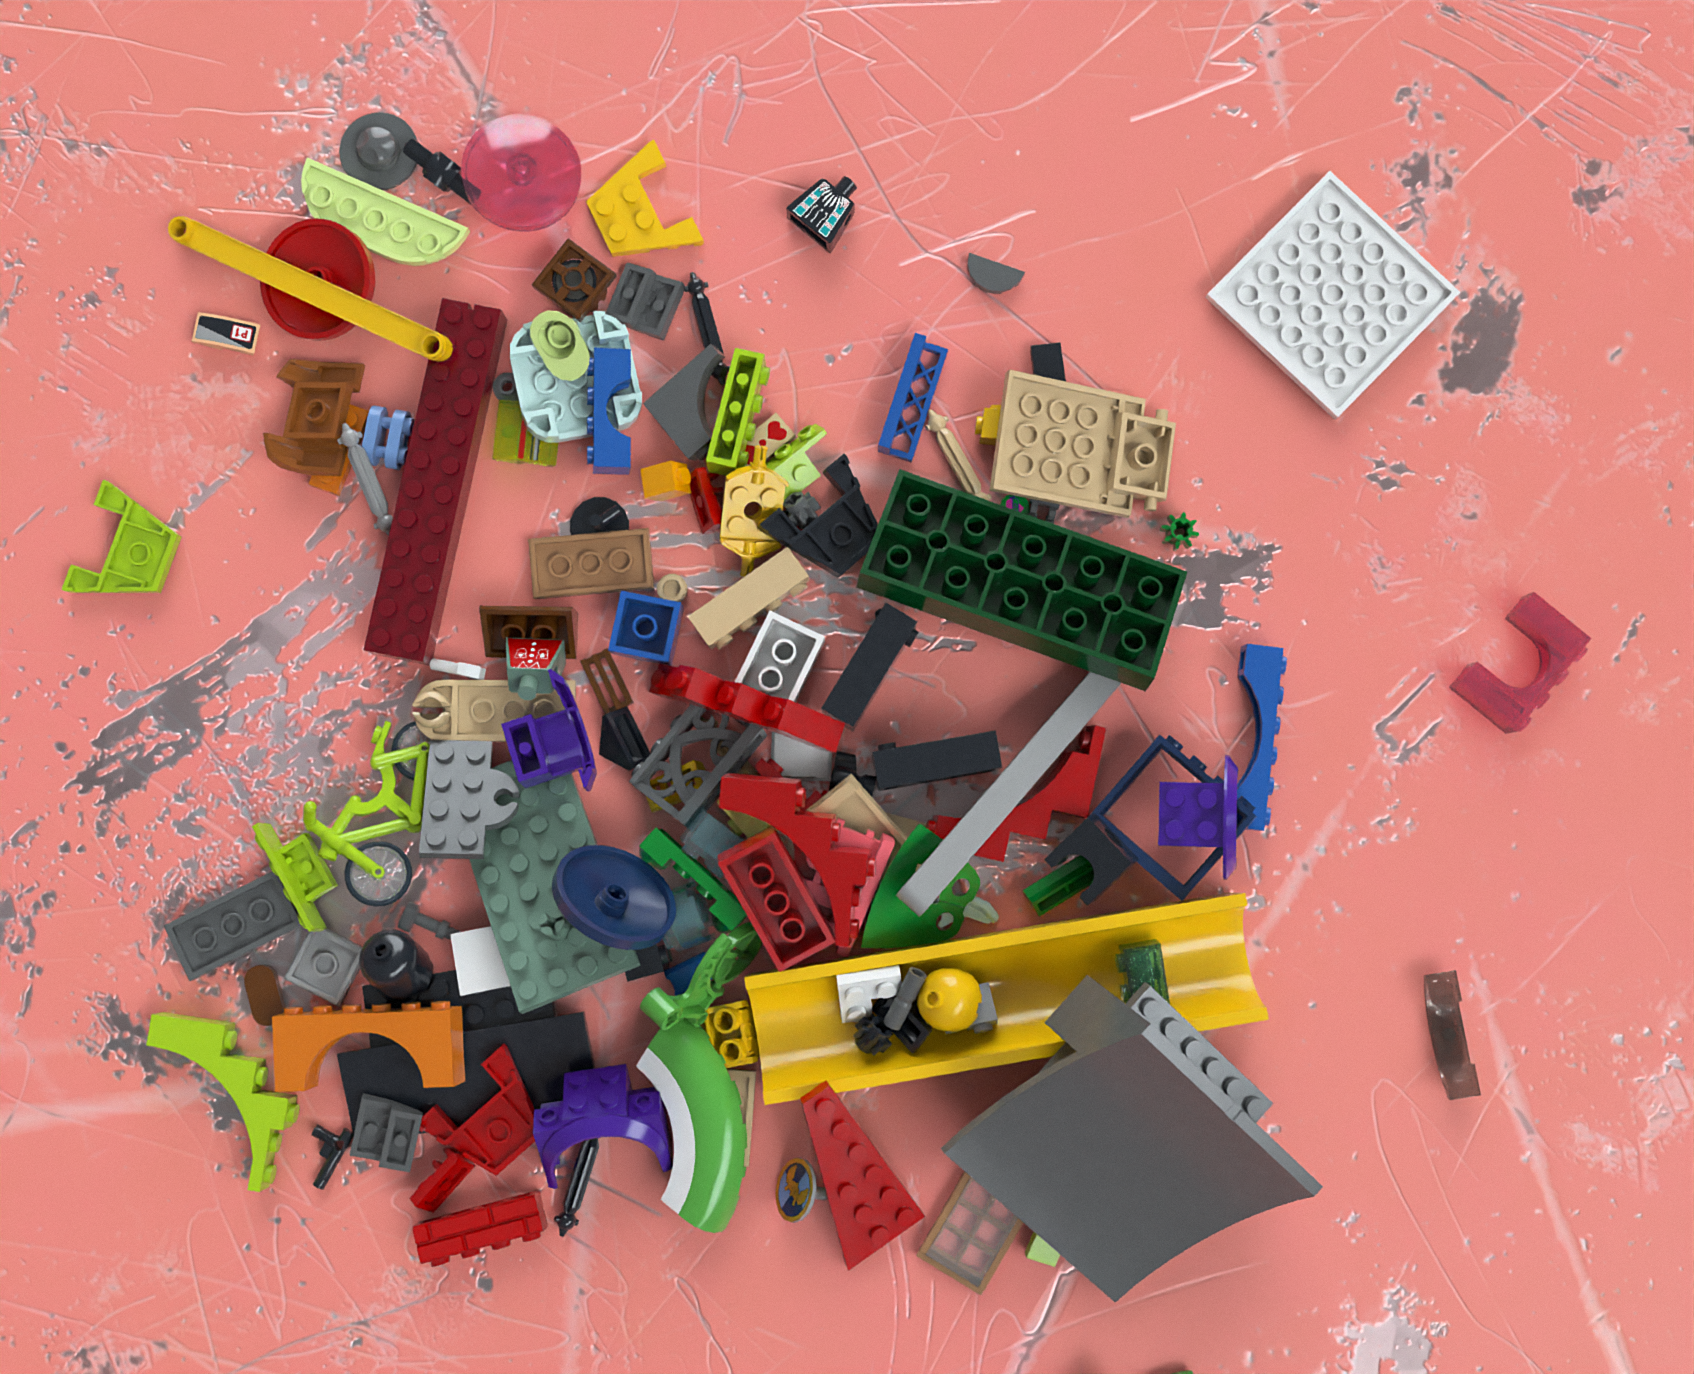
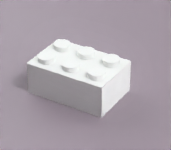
M769 611L735 682L745 684L770 696L796 702L822 650L825 636Z

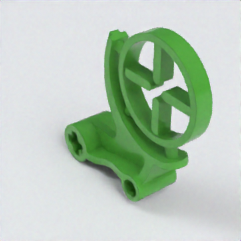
M752 923L742 924L728 935L722 933L714 941L703 956L685 993L670 996L661 988H655L644 997L640 1004V1010L662 1030H668L685 1018L694 1027L700 1026L708 1016L706 1011L716 997L724 994L725 988L723 984L730 982L740 975L758 954L763 943Z

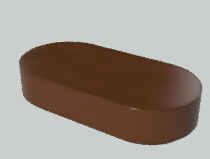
M257 965L247 971L244 985L254 1020L262 1026H272V1016L284 1013L286 1006L276 971L268 965Z

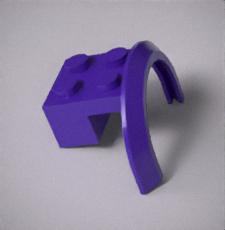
M548 669L552 686L558 693L565 710L537 719L529 714L501 724L518 782L523 787L529 788L579 771L584 789L591 791L597 770L583 719L566 680L552 669Z
M1225 755L1224 783L1160 782L1158 845L1223 848V880H1227L1237 868L1238 767L1229 755Z

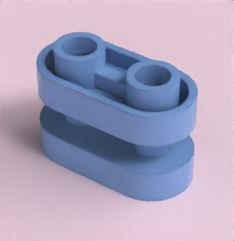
M373 405L370 408L362 447L365 449L372 466H377L380 458H384L385 467L389 469L400 470L405 465L408 453L409 436L412 435L415 421L414 418H411L409 411L396 409L391 418L388 417L386 407ZM386 429H389L387 444L385 447L383 446Z

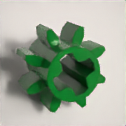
M1185 512L1178 519H1175L1173 515H1169L1167 521L1170 526L1162 525L1160 527V531L1166 532V538L1162 543L1169 542L1172 544L1173 551H1176L1182 544L1185 548L1189 549L1192 546L1189 538H1197L1199 536L1198 532L1193 531V525L1197 521L1186 519ZM1176 528H1183L1185 533L1176 536L1174 530Z

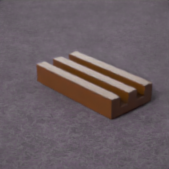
M608 648L592 655L588 659L585 658L580 661L605 714L634 704ZM606 658L624 696L625 701L621 703L600 661ZM593 663H595L614 704L610 708L590 667Z

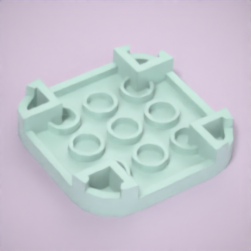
M593 311V315L585 316L581 323L571 318L580 329V334L587 345L590 358H593L594 348L631 349L629 333L625 324L622 325L616 318L605 314V311ZM532 322L523 324V327L514 335L510 343V363L522 419L527 430L535 438L547 443H560L593 437V435H587V416L593 417V405H587V387H593V376H587V371L580 378L572 381L561 380L554 376L545 365L530 337ZM632 351L630 385L628 388L617 392L609 400L606 407L608 419L617 431L629 428L637 420L642 407V392L639 387Z

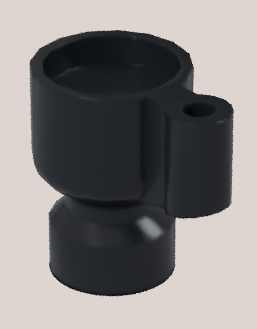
M837 751L828 792L852 774L872 797L876 776L868 774L859 776L856 771V755Z

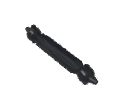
M692 272L690 273V281L687 286H684V291L693 295L692 307L704 349L712 344L724 355L709 299L703 293L705 288H708V283L703 282ZM722 360L711 375L719 381L721 386L726 384V377L730 366H727Z
M598 1138L582 1141L562 1202L564 1212L554 1217V1222H557L559 1226V1236L564 1237L568 1230L572 1229L574 1225L577 1226L579 1224V1220L575 1218L574 1214L580 1208L599 1149Z

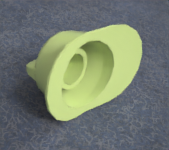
M548 310L537 315L530 326V337L547 368L554 376L561 380L572 381L580 378L587 371L590 354L576 322L559 311Z

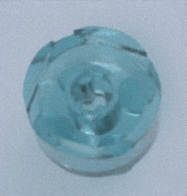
M695 881L671 889L676 902V916L670 930L663 938L667 949L674 948L677 952H681L715 939V933L709 934L708 927L713 926L709 906L705 897L701 893L696 894L693 889L698 885Z

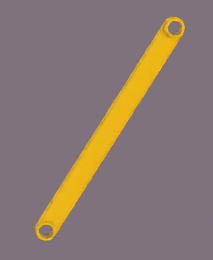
M177 216L169 222V235L176 242L425 358L440 362L447 360L452 354L453 347L450 340L432 329L191 218ZM437 341H439V349L436 353H434V344Z

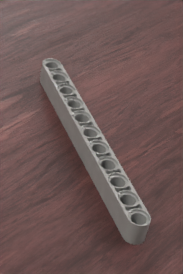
M1089 672L895 896L920 917L1121 683Z

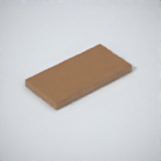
M649 528L528 539L533 599L535 600L655 589Z

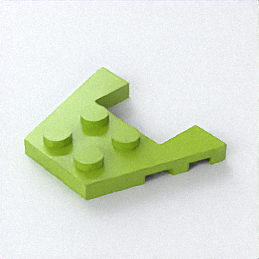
M103 480L94 505L123 515L101 574L71 564L61 590L69 593H161L182 536L115 485Z

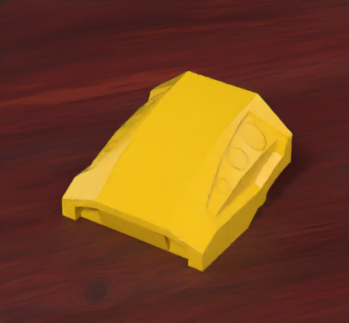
M747 1000L708 1007L706 1011L708 1016L700 1026L709 1035V1041L717 1053L723 1055L726 1061L724 1064L726 1069L757 1062L759 1059L758 1040L752 1008Z

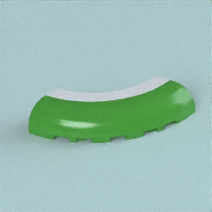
M685 1018L668 1030L660 1028L636 1067L646 1075L656 1090L660 1091L673 1131V1167L667 1188L661 1200L694 1227L706 1232L718 1233L726 1229L740 1198V1195H738L742 1178L745 1177L746 1173L744 1158L745 1149L747 1148L746 1123H743L739 1106L742 1104L735 1080H731L724 1065L726 1061L723 1055L717 1053L709 1041V1035L701 1026L694 1027Z

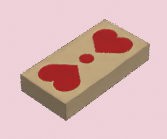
M777 413L755 430L752 442H747L745 450L749 452L747 466L750 465V462L753 463L754 447L756 445H759L760 448L761 446L768 447L767 462L774 456L775 451L779 447L788 444L796 437Z

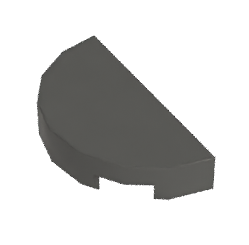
M969 253L967 269L970 277L975 282L976 287L986 293L1002 294V292L1009 291L1013 287L1018 286L1025 275L1024 271Z

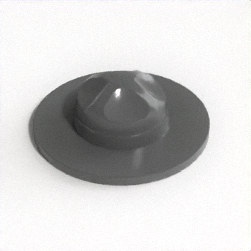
M389 113L367 114L354 121L345 131L339 150L341 164L347 175L381 190L392 189L405 182L414 172L417 163L403 153V148L410 139H415L417 142L418 140L411 127L401 118Z

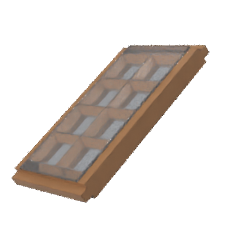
M964 1171L916 1256L981 1295L1023 1222Z

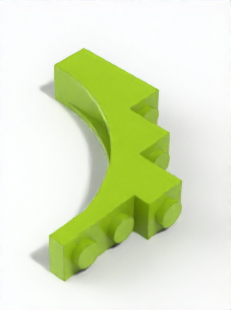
M167 1012L152 1014L146 1046L166 1049L187 1057L210 1072L224 1086L240 1110L251 1142L253 1160L247 1190L261 1192L268 1188L274 1182L277 1172V1166L273 1165L275 1152L279 1151L282 1142V1134L279 1133V1130L292 1127L293 1123L298 1119L300 1106L296 1104L297 1095L261 1090L268 1078V1068L265 1067L266 1059L230 1054L237 1041V1031H234V1022Z

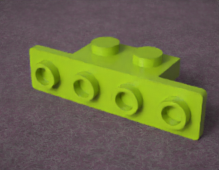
M817 424L804 427L798 433V438L790 444H784L779 447L774 453L775 456L766 462L767 468L778 473L789 483V486L785 487L784 501L791 494L804 490L821 476L805 454L809 448L827 434L825 429Z
M256 823L253 825L252 828L256 833L255 841L261 849L265 850L270 859L269 867L283 883L284 895L299 913L297 918L300 924L309 932H321L327 927L313 902L337 887L338 884L324 859L318 856L319 850L310 833H303L283 846L271 824Z

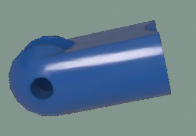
M702 952L664 971L665 977L673 985L675 996L686 992L706 952Z

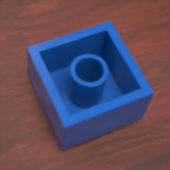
M621 591L608 651L617 656L672 666L684 606L681 602Z

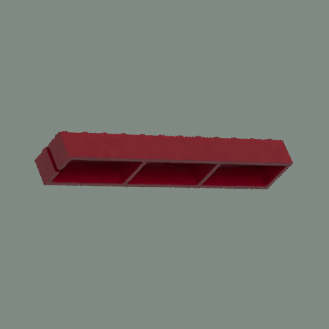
M442 298L435 331L450 340L453 350L447 360L437 362L428 359L363 649L373 655L430 665V661L433 659L507 325V318L501 309L474 304V309H472L469 303ZM437 341L434 344V353H436L439 349V341Z

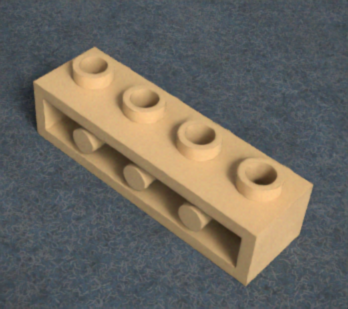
M786 547L689 615L688 618L711 650L715 647L720 650L733 641L731 636L741 629L743 632H746L758 623L756 618L764 612L768 614L769 611L775 612L783 605L781 600L791 594L792 597H795L802 593L808 587L806 583L810 581L809 575L791 550Z

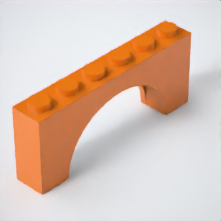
M450 1001L432 1002L431 1007H421L420 1002H409L401 1004V1008H391V1003L373 1004L372 1009H362L361 1004L344 1005L342 1010L332 1011V1005L315 1006L313 1011L303 1012L302 1006L284 1008V1013L272 1016L275 1092L306 1091L318 1086L321 1065L329 1050L345 1036L361 1032L385 1036L404 1047L418 1065L423 1080V1088L455 1087L465 1082L462 1006H450Z

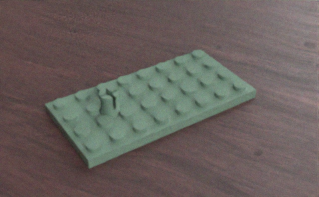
M510 760L492 769L502 771L510 776L518 787L520 797L513 798L503 794L495 802L501 806L508 805L511 802L518 803V812L508 824L499 829L486 830L484 859L469 860L518 1010L524 1014L641 965L635 950L606 946L578 931L563 916L554 900L552 879L564 856L579 847L598 845L573 774L571 773L525 788L518 782L513 762Z

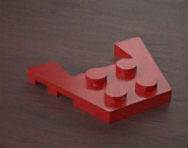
M505 1043L481 1064L502 1089L460 1127H457L436 1104L422 1116L419 1130L436 1137V1141L444 1146L448 1144L463 1153V1157L495 1176L535 1142L533 1135L535 1109Z

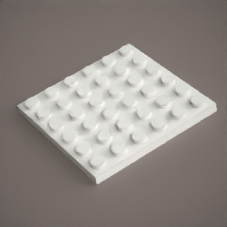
M1329 171L1205 298L1336 420L1449 305L1460 291Z

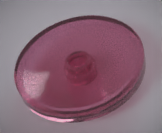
M522 114L496 118L479 128L465 147L461 162V175L466 196L474 209L482 217L498 227L519 232H531L547 228L560 221L571 210L580 192L582 172L578 153L566 134L544 119Z

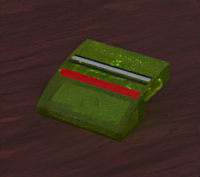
M499 400L492 460L521 465L529 463L555 467L559 443H547L539 440L527 430L522 419L519 401Z

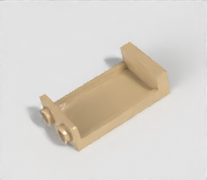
M850 774L806 811L837 814L836 820L837 818L844 819L845 827L866 834L867 829L875 832L873 838L878 840L882 832L894 837L895 845L872 898V901H874L890 864L907 837L857 779ZM917 864V867H916V870H915V871L918 870V868L921 866V864Z

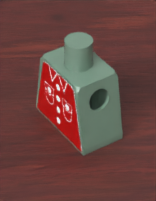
M506 637L509 691L518 693L519 697L524 700L534 699L536 693H552L554 688L548 669H552L560 676L562 675L566 666L565 641L559 639Z

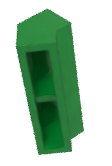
M1079 855L1022 891L1040 917L1089 887L1094 878L1093 866L1089 860Z

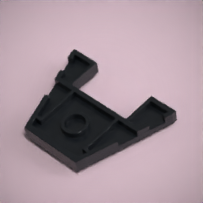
M845 453L823 471L824 476L839 491L842 497L812 523L800 531L787 515L778 508L757 527L764 534L837 578L842 576L867 554L878 526L869 504H866L859 489L861 486L857 477H854L849 467L850 462Z

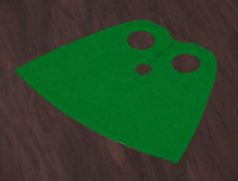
M919 823L896 854L878 888L866 922L861 948L909 947L945 941L954 937L964 921L963 911L966 905L975 898L980 887V878L974 868L967 862L939 895L940 901L936 904H931L920 917L895 895L916 872L917 864L922 865L943 841V839ZM958 879H967L970 884L967 893L963 896H955L952 892L953 884ZM943 913H950L953 916V924L947 930H939L936 927L937 918Z

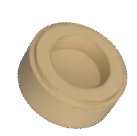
M667 574L659 580L657 593L661 599L682 602L687 596L688 587L681 576Z

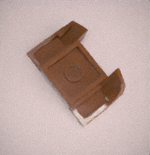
M290 359L276 376L294 388L283 437L263 433L267 457L278 467L305 475L342 476L347 447L343 444L339 445L338 439L341 438L342 424L346 423L352 393H360L366 365L363 363Z

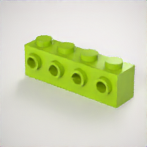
M739 348L734 350L706 457V464L711 473L726 476L735 469L747 466L749 452L745 450L747 442L753 441L756 424L752 422L755 413H760L763 403V396L760 395L762 385L767 386L770 376V368L766 366L765 354Z

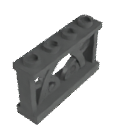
M689 704L690 706L682 715L676 716L672 721L670 731L666 736L654 743L650 751L651 754L645 762H640L634 768L629 782L683 826L692 831L720 796L721 777L727 773L737 774L768 735L763 728L736 718L733 719L743 725L746 730L742 734L728 730L726 728L729 716L721 714L722 720L719 728H714L715 719L712 715L709 721H701V716L707 709ZM712 740L710 756L716 766L712 772L694 770L683 776L681 762L683 747L699 741ZM720 741H723L720 746L721 749L723 747L729 748L726 755L722 757L717 755ZM659 770L664 771V777L661 780H657L658 782L668 783L671 780L673 781V785L665 790H655L650 783L651 778ZM700 777L703 780L702 785L698 789L693 787L694 782L686 786V783L694 778ZM677 791L685 806L681 811H678L663 798Z

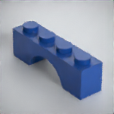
M594 348L593 358H590L587 368V376H593V387H587V405H593V417L587 416V435H593V446H587V464H593V474L629 475L631 468V438L620 433L612 426L607 416L606 407L609 400L617 392L628 388L630 385L631 349Z

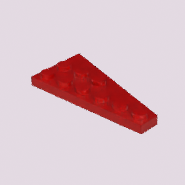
M825 1080L802 1096L800 1101L811 1135L830 1211L834 1219L844 1262L849 1271L923 1219L925 1215L828 1081Z

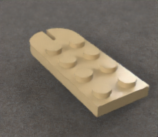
M436 680L425 685L412 704L415 708H443L441 714L412 712L419 730L433 740L506 742L502 723L529 714L537 719L565 710L555 689L550 694L536 693L534 699L524 700L519 697L518 693L509 691L508 680ZM566 680L576 701V681Z

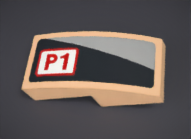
M198 312L192 342L220 350L226 348L254 355L260 325L225 316Z

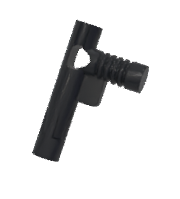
M318 1124L311 1135L317 1139L319 1138L322 1142L324 1141L319 1154L325 1157L326 1161L313 1185L318 1189L324 1190L350 1144L354 1133L344 1128L341 1135L338 1136ZM337 1141L344 1142L342 1149L338 1147Z

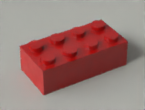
M773 826L718 854V865L779 972L835 943L832 928Z

